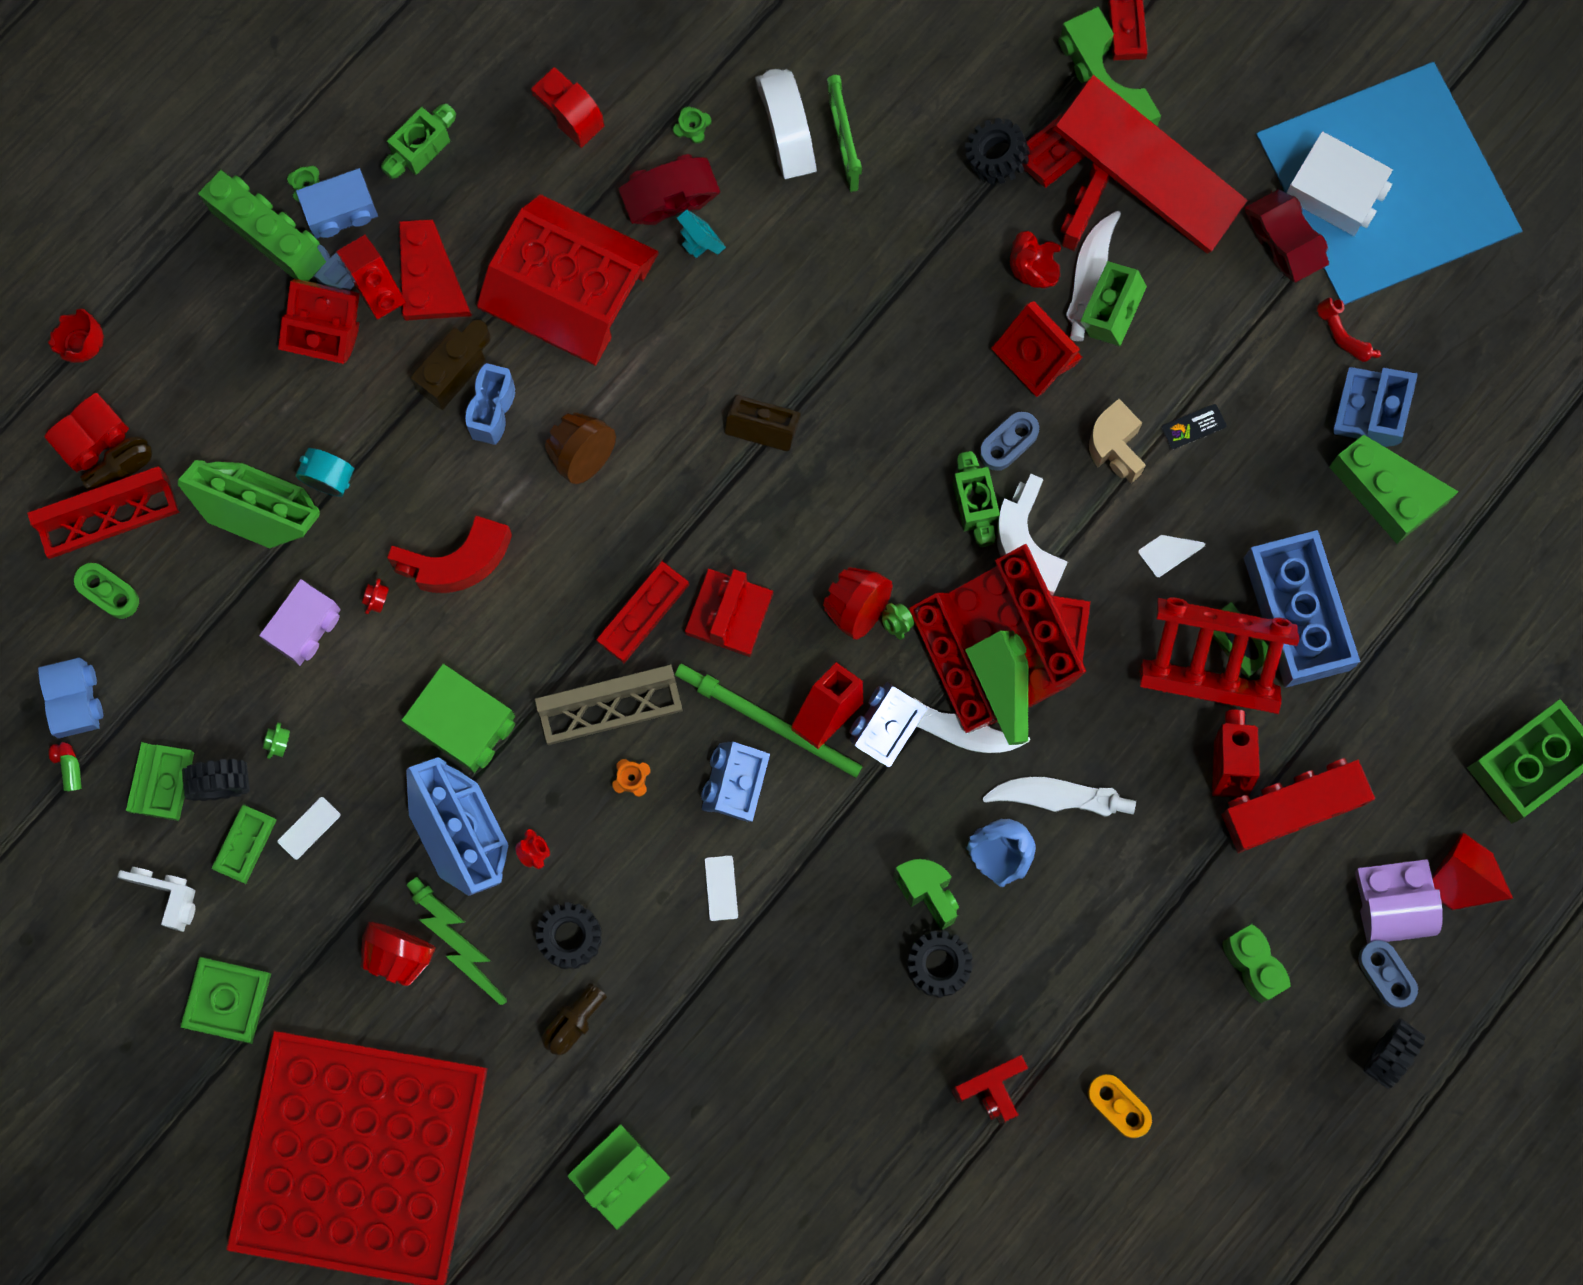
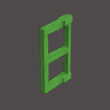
M832 75L827 78L831 113L850 192L858 191L859 174H862L861 162L856 156L841 92V78L839 75Z

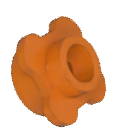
M627 759L620 760L616 765L618 771L617 779L612 784L613 789L617 793L626 791L634 793L637 797L643 796L647 792V787L645 786L646 777L651 772L649 765L644 762L640 764L629 762ZM630 775L635 776V779L633 781L628 780V777Z

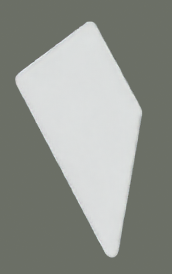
M1160 535L1138 552L1156 577H1161L1202 549L1205 543Z

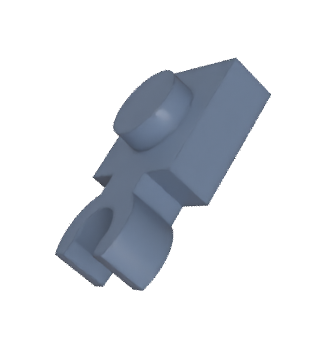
M319 245L317 248L326 263L314 275L321 285L350 291L355 284L337 252L330 257L326 249Z

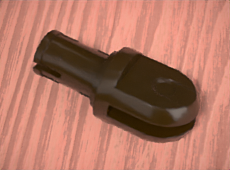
M141 437L128 438L106 451L105 461L82 475L80 479L83 481L86 489L90 491L107 485L116 478H127L151 460L152 449L148 442Z
M589 983L571 1007L562 1006L557 1011L558 1015L549 1024L542 1036L543 1047L558 1056L569 1051L580 1036L587 1033L589 1030L587 1020L600 1004L606 1000L607 996L598 987L595 988L594 984Z

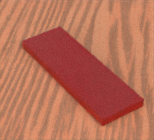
M1094 75L1088 79L1053 127L1054 131L1207 254L1212 252L1248 201Z

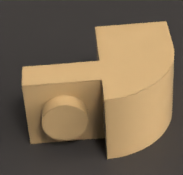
M1120 399L1116 400L1098 417L1090 436L1089 450L1091 458L1097 467H1100L1106 460H1109L1111 462L1110 467L1114 473L1122 479L1126 477L1132 483L1141 476L1146 465L1126 443L1138 434L1142 422Z

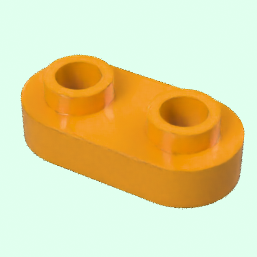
M1102 1075L1091 1082L1088 1088L1090 1103L1120 1134L1128 1138H1137L1149 1131L1152 1124L1150 1110L1121 1080L1113 1075ZM1102 1087L1111 1089L1112 1097L1110 1100L1106 1101L1100 1097L1099 1092ZM1128 1113L1137 1115L1138 1123L1136 1126L1131 1127L1126 1123Z

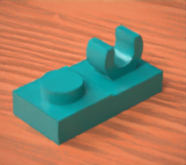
M685 210L677 217L684 227L680 230L686 239L682 245L690 255L693 254L697 258L707 249L718 255L726 248L708 223L689 210Z

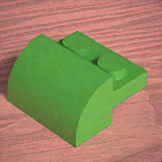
M925 859L910 860L896 867L893 878L910 907L924 901L941 931L953 925L958 917L956 913L959 906L949 889L945 892L942 890L948 886L952 878L947 870L941 865Z

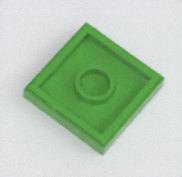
M200 957L181 1028L252 1044L271 973Z

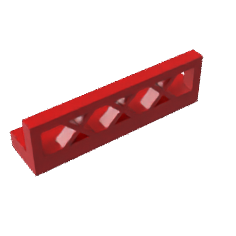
M158 466L28 512L27 514L31 526L39 532L46 557L52 559L180 513L169 478ZM164 491L169 506L156 511L146 507L151 495ZM128 504L136 508L132 518L128 521L120 522L113 519L120 506ZM96 516L103 519L97 532L88 534L81 531L86 518ZM61 527L71 531L64 544L52 546L48 532Z

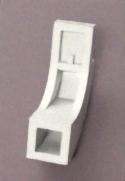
M773 69L765 72L764 75L755 77L757 89L768 114L778 165L784 179L817 172L809 128L792 71Z
M1030 474L1026 484L1020 481L1012 501L1007 499L1003 501L997 523V545L1002 557L1027 544L1051 596H1053L1067 561L1040 549L1029 534L1027 525L1028 515L1043 482L1042 478Z

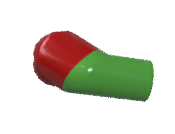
M61 742L60 745H51L49 748V759L52 763L61 762L64 791L82 789L80 765L73 747L65 742Z

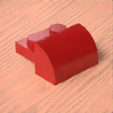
M299 279L290 281L287 314L282 317L278 350L341 364L347 362L353 351L359 329V322H356L360 293Z

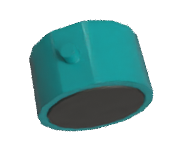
M307 448L305 455L300 457L299 461L301 464L295 477L304 484L323 493L342 497L345 490L350 487L349 481L354 468L346 461L328 452L314 448Z

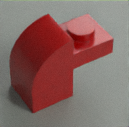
M555 67L531 88L532 95L556 116L558 128L580 148L586 145L604 127L602 113L590 95L577 82L573 84Z

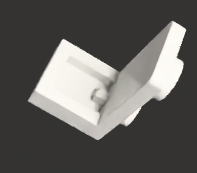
M132 867L130 873L119 870L118 878L124 881L171 892L161 925L184 932L186 924L189 925L194 917L195 904L192 902L196 890L186 886V879L166 875L163 881L151 878L152 871Z

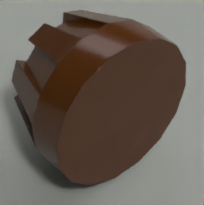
M576 412L573 415L568 413L561 417L562 423L559 426L554 424L549 433L552 436L545 441V448L559 474L569 482L579 484L593 477L603 467L615 446L616 434L613 428L600 419Z

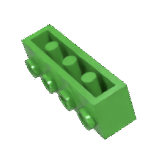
M220 170L198 193L210 212L291 277L309 281L326 263L317 248L320 245L319 241L306 230L302 233L295 228L297 226L295 222L284 212L281 211L279 214H276L271 210L273 206L264 196L259 193L256 196L252 195L249 192V186L240 177L234 175L231 178Z

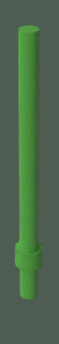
M682 663L678 667L675 676L698 688L697 692L708 699L714 697L855 778L858 777L863 768L862 765L825 744L819 749L815 748L793 732L790 724L719 685L720 681L708 674L703 676Z

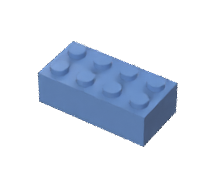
M1318 530L1251 547L1245 555L1244 561L1262 618L1271 620L1273 618H1284L1298 626V646L1284 644L1278 664L1284 687L1287 688L1351 671L1360 663V659Z

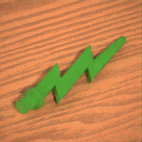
M418 877L411 880L406 886L414 895L412 900L416 905L420 903L436 916L419 920L461 954L447 955L446 957L500 1005L506 1004L507 999L473 963L490 962L491 960L448 925L464 923L465 921L434 897L430 886L425 887Z

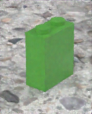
M442 664L402 721L409 729L475 773L479 767L483 769L491 761L495 753L492 749L500 738L505 740L515 726V722H513L515 715L510 708L445 664Z

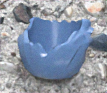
M999 819L983 828L977 829L970 836V841L966 847L969 851L968 854L971 856L970 859L976 863L977 869H980L983 875L988 876L1000 887L1025 877L1032 864L1036 850L1034 839L1028 829L1020 822L1011 819Z

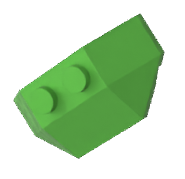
M195 460L178 479V486L207 523L267 548L303 537L320 515L319 509L314 506L312 499L304 488L243 463H206L203 460Z

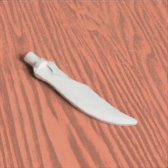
M1119 211L1101 220L1088 234L1081 247L1076 265L1072 303L1066 313L1067 319L1072 325L1070 339L1073 341H1083L1085 328L1081 323V319L1107 263L1112 232L1121 216Z
M926 705L924 706L927 707V710L916 726L958 747L975 752L1002 753L1024 745H1008L1003 732L988 726L965 733L957 714L941 713Z
M1025 777L1010 780L998 785L983 797V802L985 803L994 801L1018 802L1054 812L1069 808H1079L1095 812L1104 817L1110 816L1112 813L1116 814V811L1133 815L1136 801L1120 798L1117 791L1113 788L1097 789L1047 777Z

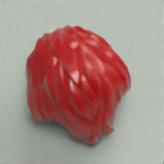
M1020 232L1013 241L1010 256V265L1014 276L1022 281L1023 284L1035 288L1045 289L1056 285L1060 277V265L1054 260L1053 255L1054 252L1061 251V246L1053 241H1047L1042 245H1038L1037 238L1032 232Z

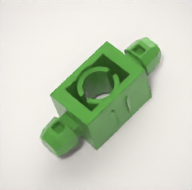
M445 103L436 108L432 116L421 107L387 141L392 155L389 154L383 161L382 171L390 179H394L405 171L404 167L406 166L417 175L450 142L446 128H449L455 121V111ZM417 138L426 139L422 144H412Z
M971 451L964 452L958 456L957 466L959 473H955L953 479V487L964 531L974 529L973 534L976 543L980 547L991 546L995 540L993 525H997L1000 513L989 468H979L976 455ZM972 487H975V493L984 497L985 502L981 505L980 511H977V505L971 504L967 499L971 494Z

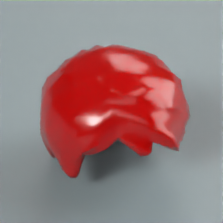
M77 309L76 314L60 316V324L50 333V340L48 341L52 351L60 354L61 359L70 363H83L97 355L104 341L103 330L97 320L85 309Z

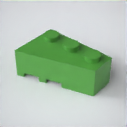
M1366 435L1361 436L1342 451L1330 465V469L1396 544L1448 504L1458 493L1457 490Z

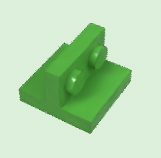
M621 1124L568 1175L571 1181L585 1195L584 1198L593 1208H597L617 1230L670 1179L669 1175Z

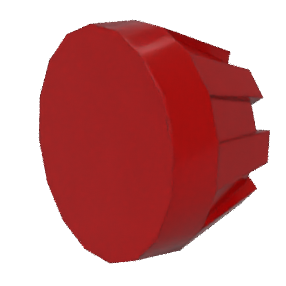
M848 567L847 570L844 569L838 574V582L831 584L828 589L831 594L824 599L823 606L825 607L824 610L842 632L858 640L865 636L879 620L881 612L885 610L890 599L893 585L890 579L880 573Z
M368 922L362 937L361 967L375 976L381 975L386 977L387 981L393 983L398 981L401 985L409 986L430 963L436 948L425 940L402 930L377 922Z

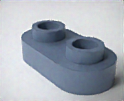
M1017 412L1011 415L983 441L980 449L982 463L989 469L996 471L1003 470L1011 465L1036 441L1039 434L1037 419L1028 412ZM1017 428H1024L1027 431V435L1018 436L1015 430ZM999 450L1002 452L1003 457L999 459L993 458L991 452Z
M1380 940L1366 944L1359 953V965L1382 1001L1392 1008H1403L1412 1004L1417 997L1418 986L1395 949L1389 943ZM1373 953L1381 957L1382 963L1380 966L1372 964L1371 956ZM1393 984H1398L1401 987L1402 994L1400 997L1392 994L1391 987Z

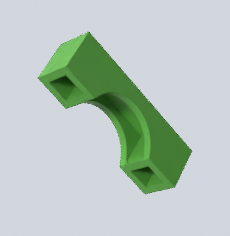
M1099 7L1064 22L1059 44L1063 53L1066 56L1070 55L1079 81L1086 83L1092 75L1096 76L1158 127L1161 115L1145 88L1131 89L1117 84L1109 77L1104 68L1102 58L1111 47L1114 33Z

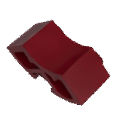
M690 154L679 156L673 162L663 164L648 171H636L629 176L630 181L619 188L632 224L657 225L664 219L685 210H700L721 193L707 157L693 158Z
M1278 189L1244 207L1261 245L1266 242L1269 244L1274 255L1273 263L1290 280L1296 283L1329 265L1326 254L1328 251L1327 242L1306 221L1302 214V206L1295 196H1291Z

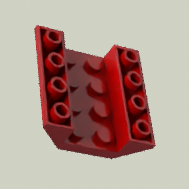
M540 194L520 210L491 260L477 308L596 366L612 338L610 333L612 323L636 280L644 281L659 252Z
M1027 544L995 560L996 567L949 593L937 592L909 608L965 733H970L998 722L966 653V649L999 631H1014L1015 634L1021 637L1026 646V653L1024 654L1028 660V708L1068 688L1087 672Z

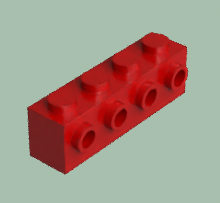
M1346 758L1326 765L1327 771L1315 776L1314 771L1311 770L1294 777L1295 784L1283 788L1281 783H1276L1262 789L1261 793L1263 796L1250 800L1249 796L1245 795L1228 802L1230 808L1221 815L1237 853L1360 808L1375 800L1359 760L1347 763Z

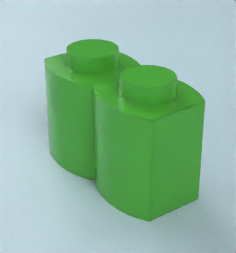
M1251 924L1223 941V949L1227 959L1237 970L1242 972L1243 983L1255 1000L1260 1003L1265 1002L1290 987V979L1286 969L1275 957L1271 956L1269 943L1257 927Z

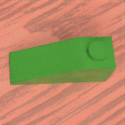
M999 631L966 649V653L1008 745H1019L1028 742V660L1024 654L1026 653V646L1021 637L1015 634L1014 631Z

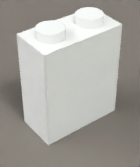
M1322 131L1292 181L1287 194L1295 196L1303 209L1355 236L1360 226L1367 229L1377 211L1371 208L1375 200L1378 199L1383 202L1393 185L1387 181L1393 169Z

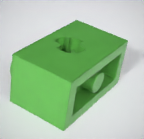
M1107 261L1081 319L1082 325L1091 338L1121 346L1147 288L1138 270Z

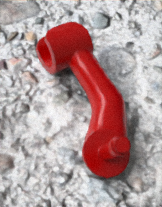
M1328 297L1319 303L1317 312L1322 319L1327 320L1338 346L1362 362L1368 361L1371 357L1379 358L1381 356V352L1373 350L1369 342H1363L1347 334L1338 315L1344 311L1342 300L1337 299L1332 302V298Z

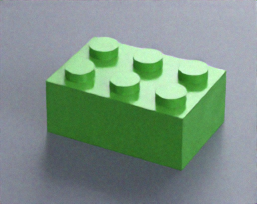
M1559 699L1467 767V769L1511 824L1527 816L1583 773V726L1563 701Z

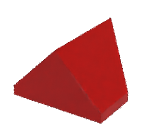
M1464 832L1432 875L1435 890L1439 889L1441 903L1451 910L1513 899L1494 854Z

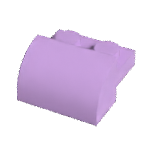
M1428 859L1358 868L1355 874L1363 906L1360 913L1367 944L1377 940L1390 942L1436 936L1440 933L1442 928L1441 896L1439 889L1435 890Z

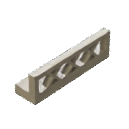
M672 665L535 699L547 745L683 711ZM670 687L674 705L659 708L649 702L655 690ZM647 693L644 699L638 695ZM632 697L641 704L634 715L624 716L615 710L621 699ZM614 701L611 707L604 704L607 702ZM597 705L607 711L601 723L591 725L581 719L587 708ZM645 706L652 709L650 711L642 712ZM579 710L577 715L570 713L571 711ZM564 714L573 719L566 732L552 735L548 717ZM611 715H614L618 718L608 721ZM578 723L584 726L582 728L575 729Z

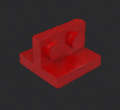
M1035 301L1024 307L991 348L1036 397L1043 394L1059 375L1076 366L1083 358L1078 353L1081 349Z
M708 568L686 627L685 635L751 657L774 594L773 590L747 582V573L733 569L731 576Z
M1022 1055L955 1087L951 1091L957 1104L983 1091L986 1098L981 1101L990 1120L997 1118L999 1124L1018 1116L1002 1081L1023 1072L1028 1067Z

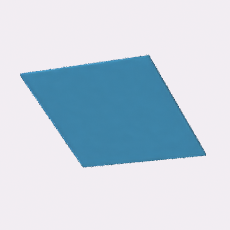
M1435 62L1256 133L1285 193H1287L1292 181L1322 131L1393 169L1387 180L1393 185L1383 202L1378 199L1375 200L1371 208L1377 211L1367 229L1360 226L1355 236L1302 208V214L1306 221L1327 242L1328 251L1326 254L1329 265L1323 269L1338 299L1342 300L1344 305L1523 231Z

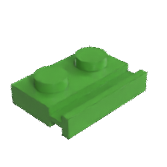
M141 742L126 811L133 814L137 813L179 821L185 798L182 769L192 765L194 752Z

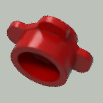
M377 578L374 586L367 584L361 602V604L367 605L365 614H369L371 610L378 613L382 611L389 587L381 585V579Z
M528 829L525 831V838L516 844V854L522 864L527 867L534 866L536 869L544 867V859L550 856V850L545 840L537 836L534 830Z

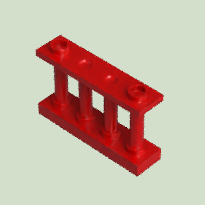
M1175 597L1168 599L1158 598L1157 619L1164 620L1165 624L1156 659L1152 661L1143 659L1140 687L1279 714L1282 704L1281 688L1273 682L1284 644L1298 646L1299 634L1297 624H1292V622L1284 618H1273L1271 620L1188 604L1183 599ZM1179 623L1200 627L1191 665L1188 667L1171 665L1169 663ZM1214 630L1235 634L1226 670L1222 674L1204 670ZM1249 637L1270 641L1260 679L1256 681L1239 677Z

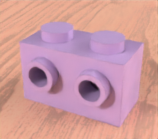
M300 579L259 636L268 645L301 666L304 660L308 661L314 656L319 647L318 641L324 632H330L339 620L340 616L338 613L341 609L333 600Z

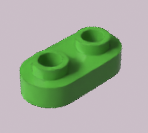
M85 564L75 573L74 585L77 591L111 616L124 619L136 612L139 606L137 592L100 564ZM95 578H99V585L95 588H91V581ZM122 597H127V603L123 607H117L118 600Z

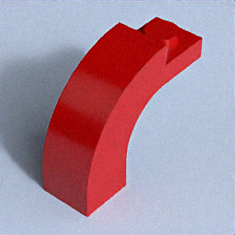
M476 515L465 543L452 554L443 557H427L392 546L387 559L392 567H395L394 571L408 578H414V575L417 574L415 582L420 590L433 593L456 592L481 582L495 570L507 551L512 533L508 525Z

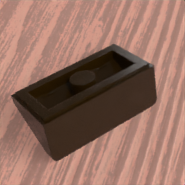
M736 395L727 416L725 434L783 451H789L801 413Z

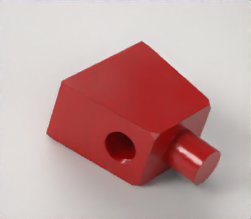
M1229 710L1225 712V724L1221 725L1214 740L1212 796L1236 798L1245 795L1249 796L1260 776L1258 727L1247 725V713L1245 711Z

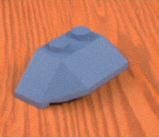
M439 757L409 767L406 770L409 817L439 877L468 896L500 884L509 845L478 783L459 770L446 765V762Z

